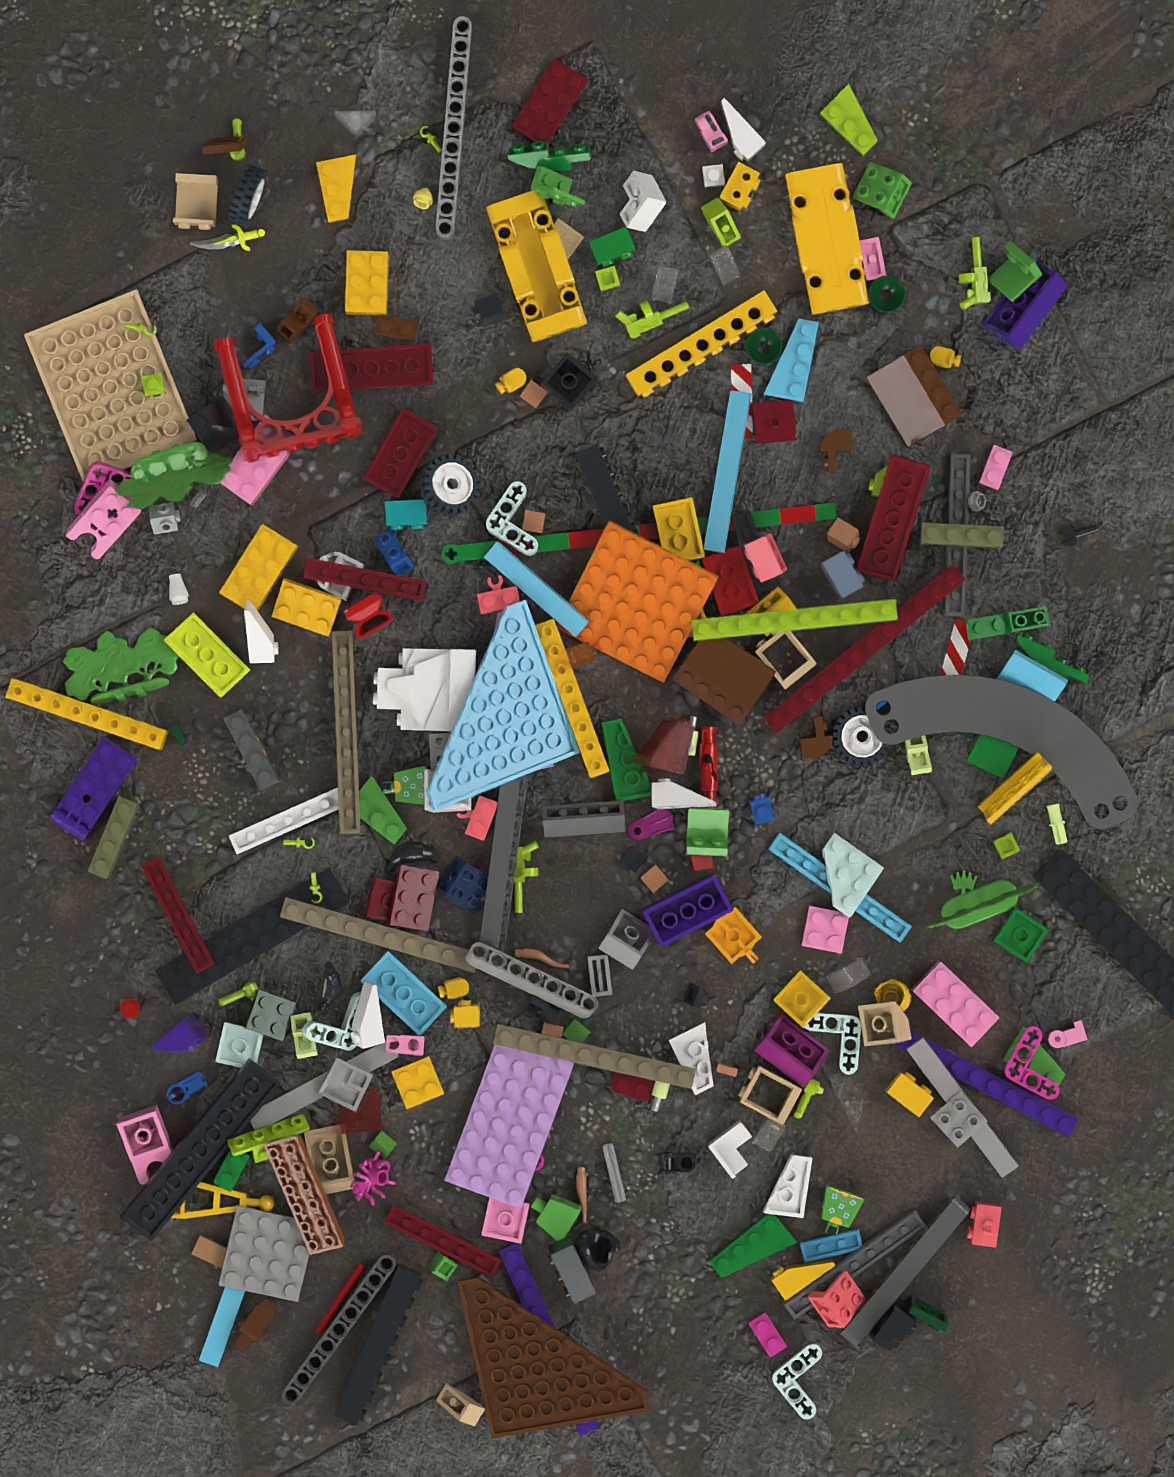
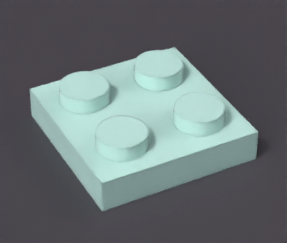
M224 1022L215 1062L240 1068L249 1058L257 1063L264 1035L245 1029L242 1025Z

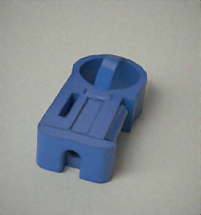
M198 1071L177 1084L171 1085L167 1090V1098L173 1104H181L190 1098L189 1094L192 1095L204 1088L203 1086L207 1088L208 1084L202 1073ZM172 1088H182L169 1096V1092ZM185 1092V1096L181 1101L174 1102L171 1100Z

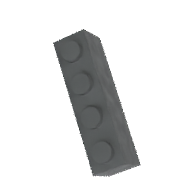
M241 709L225 717L224 720L260 791L281 782L245 710Z
M623 801L542 806L545 838L626 832Z

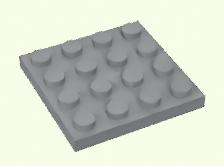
M237 1205L219 1285L298 1302L309 1251L295 1218Z

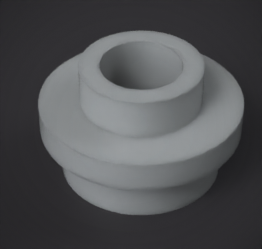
M973 491L968 498V505L972 511H980L986 505L984 494L978 491Z

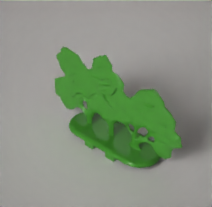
M189 442L183 445L178 443L172 445L170 449L161 452L156 450L151 455L138 459L131 468L133 479L123 480L114 489L117 495L132 496L128 500L127 506L134 509H141L151 505L158 497H164L167 501H181L184 493L189 492L192 488L190 484L194 481L203 484H219L231 470L229 465L233 462V457H224L220 452L208 455L206 446L200 442Z
M148 628L139 636L134 648L127 647L126 640L120 637L115 638L114 634L106 630L97 639L98 644L95 652L84 646L71 648L67 651V656L64 658L63 663L68 669L74 671V674L65 682L67 696H74L76 699L83 701L90 695L91 691H101L102 693L91 698V703L103 704L116 700L119 703L128 701L127 697L138 695L139 698L147 696L146 692L169 684V680L166 678L152 679V677L158 671L168 675L175 673L177 669L176 660L179 656L164 641L167 636L161 635L159 631L153 628ZM152 661L155 662L153 670L151 669L149 670L150 673H147L148 664ZM161 663V668L157 669L158 664ZM139 673L144 676L145 681L128 685L127 678L130 674ZM97 680L100 681L101 686L96 685ZM110 682H120L123 684V687L107 691Z

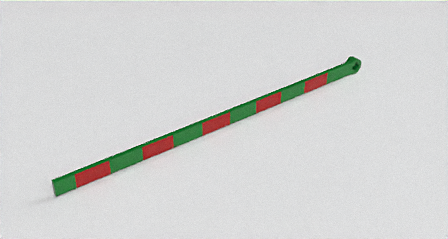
M835 503L751 512L756 528L836 519ZM709 517L697 518L700 534H706ZM730 518L728 531H734L735 529ZM656 523L635 525L638 531L637 535L647 540L659 539ZM605 529L535 536L534 538L538 542L536 553L597 546ZM521 538L520 542L525 545V550L528 551L529 548L534 549L533 542L527 544ZM502 540L498 541L513 555H523ZM497 541L464 545L449 544L442 549L441 557L449 565L461 561L485 559V555ZM449 549H453V552H457V556H454V560H450L449 557L445 556V554L449 552Z

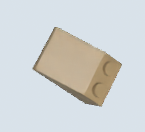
M344 1124L304 1132L308 1154L325 1194L353 1189L350 1188V1184L355 1179Z

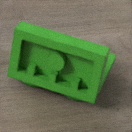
M870 162L852 197L854 200L880 209L887 217L894 219L912 182L902 173Z
M537 166L530 188L538 192L537 196L545 199L552 198L553 203L562 206L566 204L576 207L577 204H585V200L569 194L572 179L543 166Z
M1009 241L1004 246L1008 252L1006 255L1008 260L988 277V281L1010 301H1014L1042 273L1033 259L1013 242Z
M688 808L687 854L727 856L729 809Z

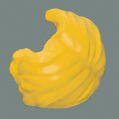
M890 979L875 988L874 994L877 1003L895 1001L904 1012L911 1002L910 990L900 981Z

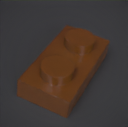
M378 315L375 336L415 342L418 321Z

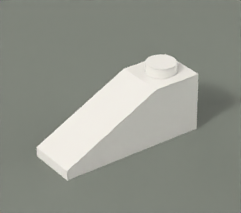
M724 98L721 101V107L732 145L735 149L734 154L741 161L744 159L748 162L765 146L766 142Z
M250 600L246 601L245 619L250 663L274 662L275 654L279 652L278 642H274V634Z
M658 779V782L652 783V807L656 809L716 806L715 801L670 782V779Z
M364 981L352 1022V1041L362 1049L385 1043L377 986L370 981Z

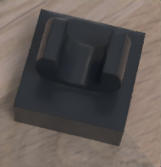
M689 983L683 1002L696 1008L704 1007L706 1004L702 1002L704 995L709 996L710 993L696 984Z

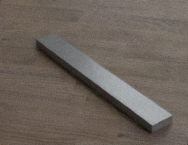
M921 1037L907 1047V1051L946 1103L960 1091L971 1102L924 1037ZM987 1122L971 1136L1002 1178L1019 1167L1018 1163Z
M385 1041V1043L378 1044L346 1062L371 1072L399 1057V1054L385 1052ZM329 1071L263 1105L250 1121L254 1130L269 1126L324 1097L318 1091Z

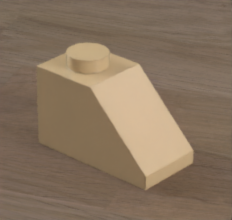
M447 1383L436 1399L455 1418L472 1426L476 1425L485 1410L473 1398Z

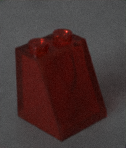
M671 717L670 721L663 720L639 752L634 763L684 774L695 726L688 725L689 721L673 717Z

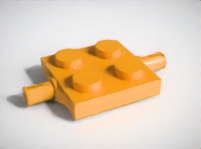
M736 907L733 908L732 912L716 919L713 926L705 932L706 936L731 964L744 955L747 956L752 964L759 959L751 949L762 937Z

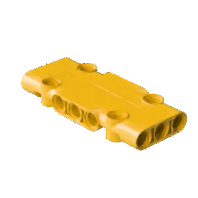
M843 163L786 174L790 207L793 214L792 223L812 314H821L869 304L864 277L865 272L862 266L863 257L854 209L852 204H850ZM842 191L845 194V198L838 200L835 198L834 193ZM801 198L805 201V206L798 208L794 201ZM850 271H858L860 278L853 280L850 277ZM818 278L820 286L817 288L812 287L810 279Z
M530 191L486 207L507 275L532 342H537L587 324L558 231L554 227L545 198L537 196L538 192ZM540 216H546L549 221L546 225H539L537 219ZM502 229H507L510 232V236L503 239L499 236V232ZM567 292L574 294L575 299L572 302L564 300L563 296ZM532 305L536 307L537 311L534 315L530 316L526 314L525 309Z

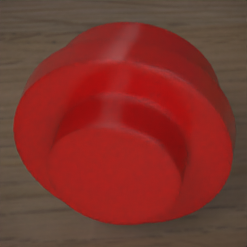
M133 998L125 999L120 1005V1012L125 1018H134L140 1012V1004Z

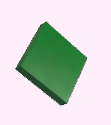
M979 734L966 761L1003 779L1019 747L995 737Z
M1014 907L993 941L1028 963L1049 929Z

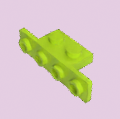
M300 1114L227 1140L233 1156L252 1151L254 1162L258 1163L269 1159L264 1148L265 1143L310 1130L304 1114Z

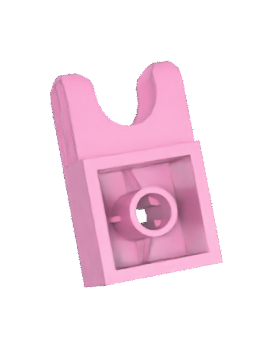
M111 479L86 505L66 531V537L71 540H75L82 533H92L97 538L96 543L91 548V556L94 559H99L141 512V509L127 506L128 500L132 496L117 495L114 488L118 485ZM114 508L116 509L115 512H110V511H109V509H110V510H113Z
M157 1105L119 1117L117 1122L128 1156L142 1185L149 1181L148 1165L154 1161L163 1163L174 1150ZM141 1131H146V1132H148V1133H147V1135H144V1133H140V1132H141Z

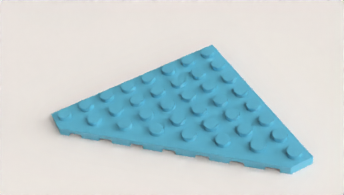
M526 600L504 608L426 791L433 811L440 810L580 753Z

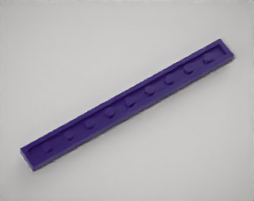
M910 1031V1040L891 1044L908 1052L907 1047L922 1036ZM925 1039L952 1076L1068 1137L1070 1136L1078 1121L1076 1117Z
M513 1243L500 1249L499 1253L523 1307L555 1327L519 1244ZM596 1420L575 1424L580 1436L599 1428Z

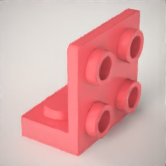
M842 1271L826 1292L812 1291L808 1296V1299L828 1327L844 1328L866 1302L865 1296L847 1271Z

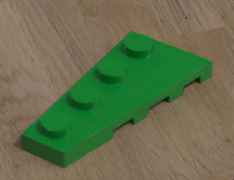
M622 719L601 722L615 801L651 796L652 787L648 776L639 761L638 754L634 750Z
M767 1213L708 1262L722 1278L797 1243V1241L775 1214Z

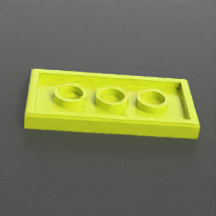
M194 612L164 639L172 650L220 698L250 671Z

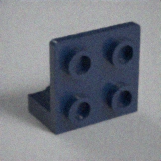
M456 855L437 885L436 891L475 914L486 897L488 875Z

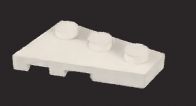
M704 1022L668 1040L679 1064L696 1068L692 1085L694 1095L713 1087L706 1025Z
M790 1155L762 1211L763 1213L803 1218L812 1157Z

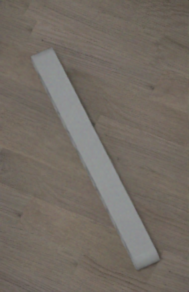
M460 16L454 21L436 217L437 235L444 240L450 239L454 235L472 37L471 22L464 16ZM461 23L468 25V29L464 32L457 29V26ZM463 43L467 47L465 51L458 52L455 49L456 45ZM461 63L465 68L462 72H456L453 69L454 66ZM459 83L463 86V89L460 92H454L452 86ZM453 104H459L461 110L454 113L450 110V107ZM457 124L460 128L458 132L451 133L448 130L449 126ZM448 145H457V151L449 153L446 150ZM448 164L456 166V170L453 173L445 171V167ZM447 184L454 186V191L450 194L443 191L444 186ZM445 204H449L453 209L451 213L445 214L441 211L442 207ZM442 225H449L451 227L449 233L442 234L439 231Z

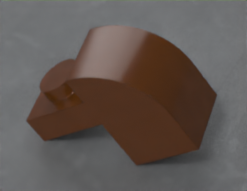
M303 297L297 303L294 310L282 319L276 330L291 344L313 323V318L317 317L318 310L313 303Z
M851 429L832 431L821 441L818 453L827 452V456H823V466L827 468V473L837 471L836 452L852 451Z
M822 716L813 717L815 737L799 739L801 759L821 757L827 753L832 745L833 736H824V732H828L827 722L822 719Z

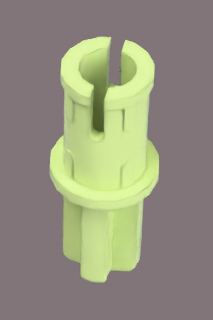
M1059 804L1046 806L1051 822L1049 826H1052L1055 843L1057 845L1066 843L1067 837L1063 824L1065 821L1062 820Z

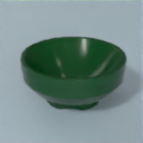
M888 275L874 280L868 293L871 305L876 310L884 313H890L899 309L906 295L901 281ZM889 290L892 294L891 300L887 302L881 300V291Z
M758 328L751 332L746 340L747 355L757 364H771L779 358L782 352V340L778 333L770 328ZM760 342L768 343L769 351L763 354L758 351L757 346Z

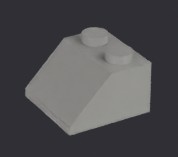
M622 909L598 949L633 970L644 954L654 933L649 925Z

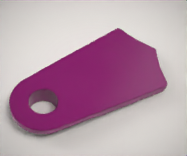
M656 809L633 822L628 828L629 836L634 840H641L674 828L673 814L667 809ZM635 827L641 828L639 835L634 834L633 830Z

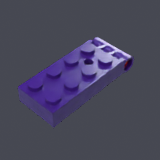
M103 736L60 801L50 820L84 842L139 758ZM86 795H89L91 797V800L88 803L84 800V797Z

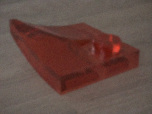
M380 1089L366 1090L356 1112L338 1104L341 1134L382 1131Z

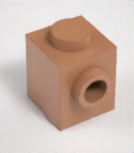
M837 518L827 533L828 541L846 552H849L851 548H855L860 541L859 530L840 518Z

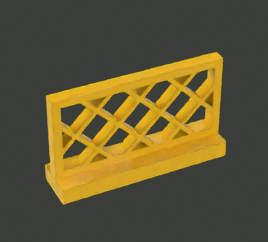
M1038 751L978 805L990 824L1052 770V766Z

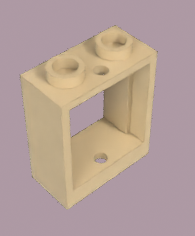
M791 631L771 633L773 637L768 641L764 638L755 645L757 650L754 651L763 663L775 670L762 652L785 634L805 658L806 662L784 680L776 671L774 678L784 690L817 664Z
M760 1065L757 1068L753 1067L748 1075L750 1079L748 1085H743L738 1094L741 1097L739 1101L784 1125L802 1088ZM760 1073L791 1088L778 1114L747 1099Z

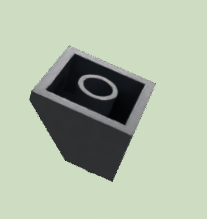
M566 353L541 382V386L572 412L598 382V378L570 354Z
M894 1302L869 1334L874 1342L891 1351L901 1344L907 1334L910 1336L917 1327L915 1325L916 1320L910 1316L911 1314Z

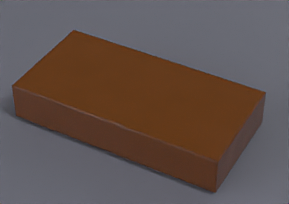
M246 136L212 138L205 143L202 149L204 154L242 151L248 142Z

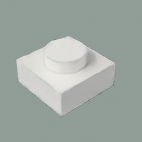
M723 164L702 167L705 188L725 186Z

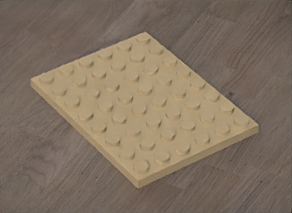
M137 289L24 334L82 481H84L87 471L93 462L100 461L126 470L131 468L138 459L151 455L153 451L160 450L161 452L170 449L172 445L178 443L183 445L198 441L195 432L186 421L189 419L156 334L148 336L142 330L139 333L136 329L125 328V323L139 325L140 322L142 326H147L149 333L154 332ZM162 373L166 394L145 397L141 376ZM101 468L94 470L95 475L103 473Z

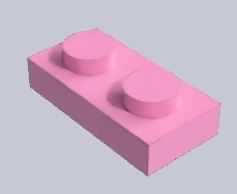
M879 237L861 240L862 264L866 282L886 276Z
M993 445L979 484L999 490L1013 452Z

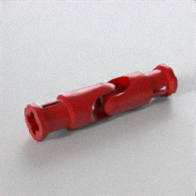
M699 727L701 731V744H699L700 791L702 796L716 802V791H718L716 774L718 744L715 743V731L717 727ZM708 754L711 756L713 763H704ZM716 804V806L700 808H718V805Z

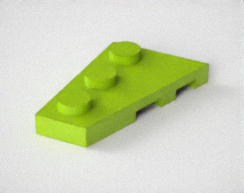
M849 84L820 112V115L862 156L877 143L878 140Z

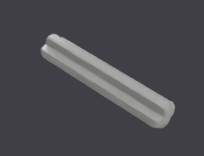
M607 1143L602 1148L615 1202L620 1203L625 1201L626 1197L614 1146L612 1143Z

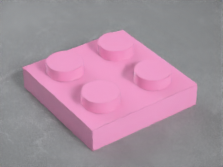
M809 906L802 946L842 954L849 917L839 911Z
M489 1197L482 1235L521 1244L530 1203L523 1202L520 1209Z

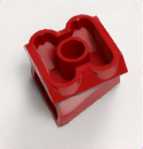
M378 592L344 611L347 620L358 623L355 634L359 639L375 634L393 620V616L389 611H380L384 599H382Z

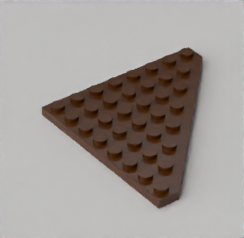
M479 1276L458 1280L492 1439L650 1410L647 1392L644 1387Z

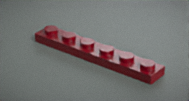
M306 557L303 578L420 601L423 599L426 584L425 580Z
M158 856L143 864L141 867L195 972L198 974L215 965L161 857Z
M393 1204L384 1222L493 1278L502 1260Z

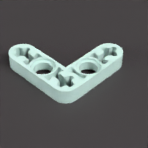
M513 482L487 518L486 528L492 535L526 556H532L538 550L537 540L509 522L527 495L526 487L522 482ZM520 487L522 494L516 495L514 501H516L517 503L515 504L511 499L507 498V496L512 498L514 495L513 489H518ZM502 504H511L512 510L509 513L502 512L500 509ZM498 512V514L501 516V519L499 520L500 527H495L494 529H492V524L490 522H496V520L498 519V515H496V513ZM508 531H516L518 537L515 540H509L506 537ZM521 536H524L523 541L525 543L533 542V550L530 548L528 551L525 550V545L520 542Z
M357 992L351 997L341 1028L309 1021L303 1026V1035L314 1042L344 1050H353L357 1045L352 1041V1032L347 1030L348 1028L352 1030L350 1020L355 1015L354 1010L357 1009V1002L361 992ZM310 1029H316L320 1031V1035L317 1033L311 1034L309 1031ZM329 1031H334V1038L330 1041H327V1033ZM345 1038H346V1039H349V1038L351 1039L350 1042H347V1043L344 1042V1041H345Z
M818 1012L813 1018L814 1020H820V1016H824L822 1020L823 1028H819L820 1024L814 1023L813 1027H809V1024H807L804 1028L809 1031L841 1033L839 1067L843 1073L853 1074L858 1068L861 1033L860 1020L853 1015ZM830 1017L837 1020V1026L833 1029L826 1026V1020ZM850 1019H854V1022L857 1023V1027H853V1034L857 1033V1037L845 1036V1032L849 1033L850 1031L849 1026H846ZM853 1039L856 1043L855 1048L850 1051L845 1049V1041ZM844 1052L847 1054L855 1053V1057L851 1056L850 1059L854 1067H850L848 1071L843 1066V1063H847V1056H843Z
M816 1343L805 1345L772 1374L774 1385L803 1419L813 1418L816 1414V1407L795 1379L821 1358L822 1350ZM809 1348H812L813 1350L818 1349L816 1351V1357L811 1355L807 1358V1360L809 1361L808 1364H806L804 1358L800 1356L801 1354H804V1357H806L809 1354ZM794 1360H800L803 1363L799 1371H795L791 1367ZM788 1366L789 1371L794 1375L790 1377V1374H787L784 1383L782 1381L777 1382V1374L784 1375L787 1372L784 1368ZM792 1388L800 1391V1395L796 1399H791L788 1396ZM803 1397L806 1398L805 1400H803V1403L807 1407L810 1405L812 1406L810 1408V1414H808L807 1412H805L804 1414L802 1413L803 1407L799 1402L803 1399Z

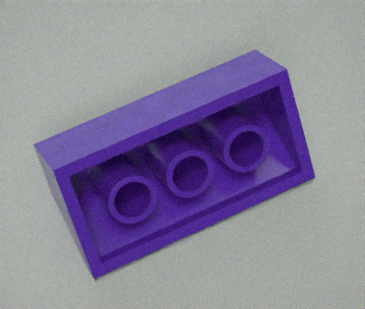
M1038 263L1036 264L1042 275L1014 301H1010L1003 295L982 323L985 328L1001 340L1019 350L1068 286L1057 272Z
M714 872L641 908L660 947L733 911Z
M191 1014L156 1042L152 1048L154 1050L184 1052L188 1049L191 1052L206 1039L204 1035L207 1033V1030Z

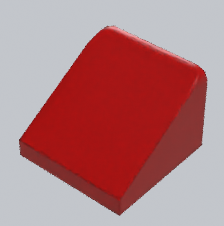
M691 854L693 871L713 868L711 855Z

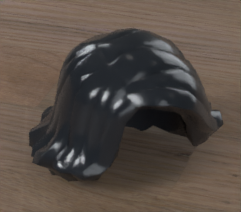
M601 1229L583 1231V1233H580L575 1238L574 1245L580 1253L583 1263L596 1271L604 1270L611 1263L614 1253L621 1248L619 1246L620 1240L607 1230Z

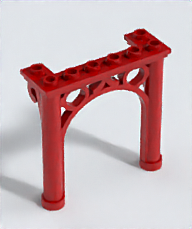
M323 314L313 318L329 381L327 395L315 411L296 420L278 421L258 413L251 406L247 398L233 338H222L213 343L215 352H218L242 447L240 450L243 461L251 463L258 461L260 457L267 456L272 458L278 456L280 452L287 451V453H293L301 447L314 448L322 442L334 443L339 441V438H355L359 436V433H362L361 420L355 414L333 328L334 320L332 314ZM333 394L338 411L328 407ZM322 412H327L335 416V421L333 424L322 426L317 421L318 417ZM251 415L261 422L256 431H254ZM313 420L315 427L319 431L304 434L305 429L311 425L310 421ZM267 425L274 427L278 431L275 438L268 440L261 438L260 432ZM281 428H285V431L292 432L295 436L281 439Z

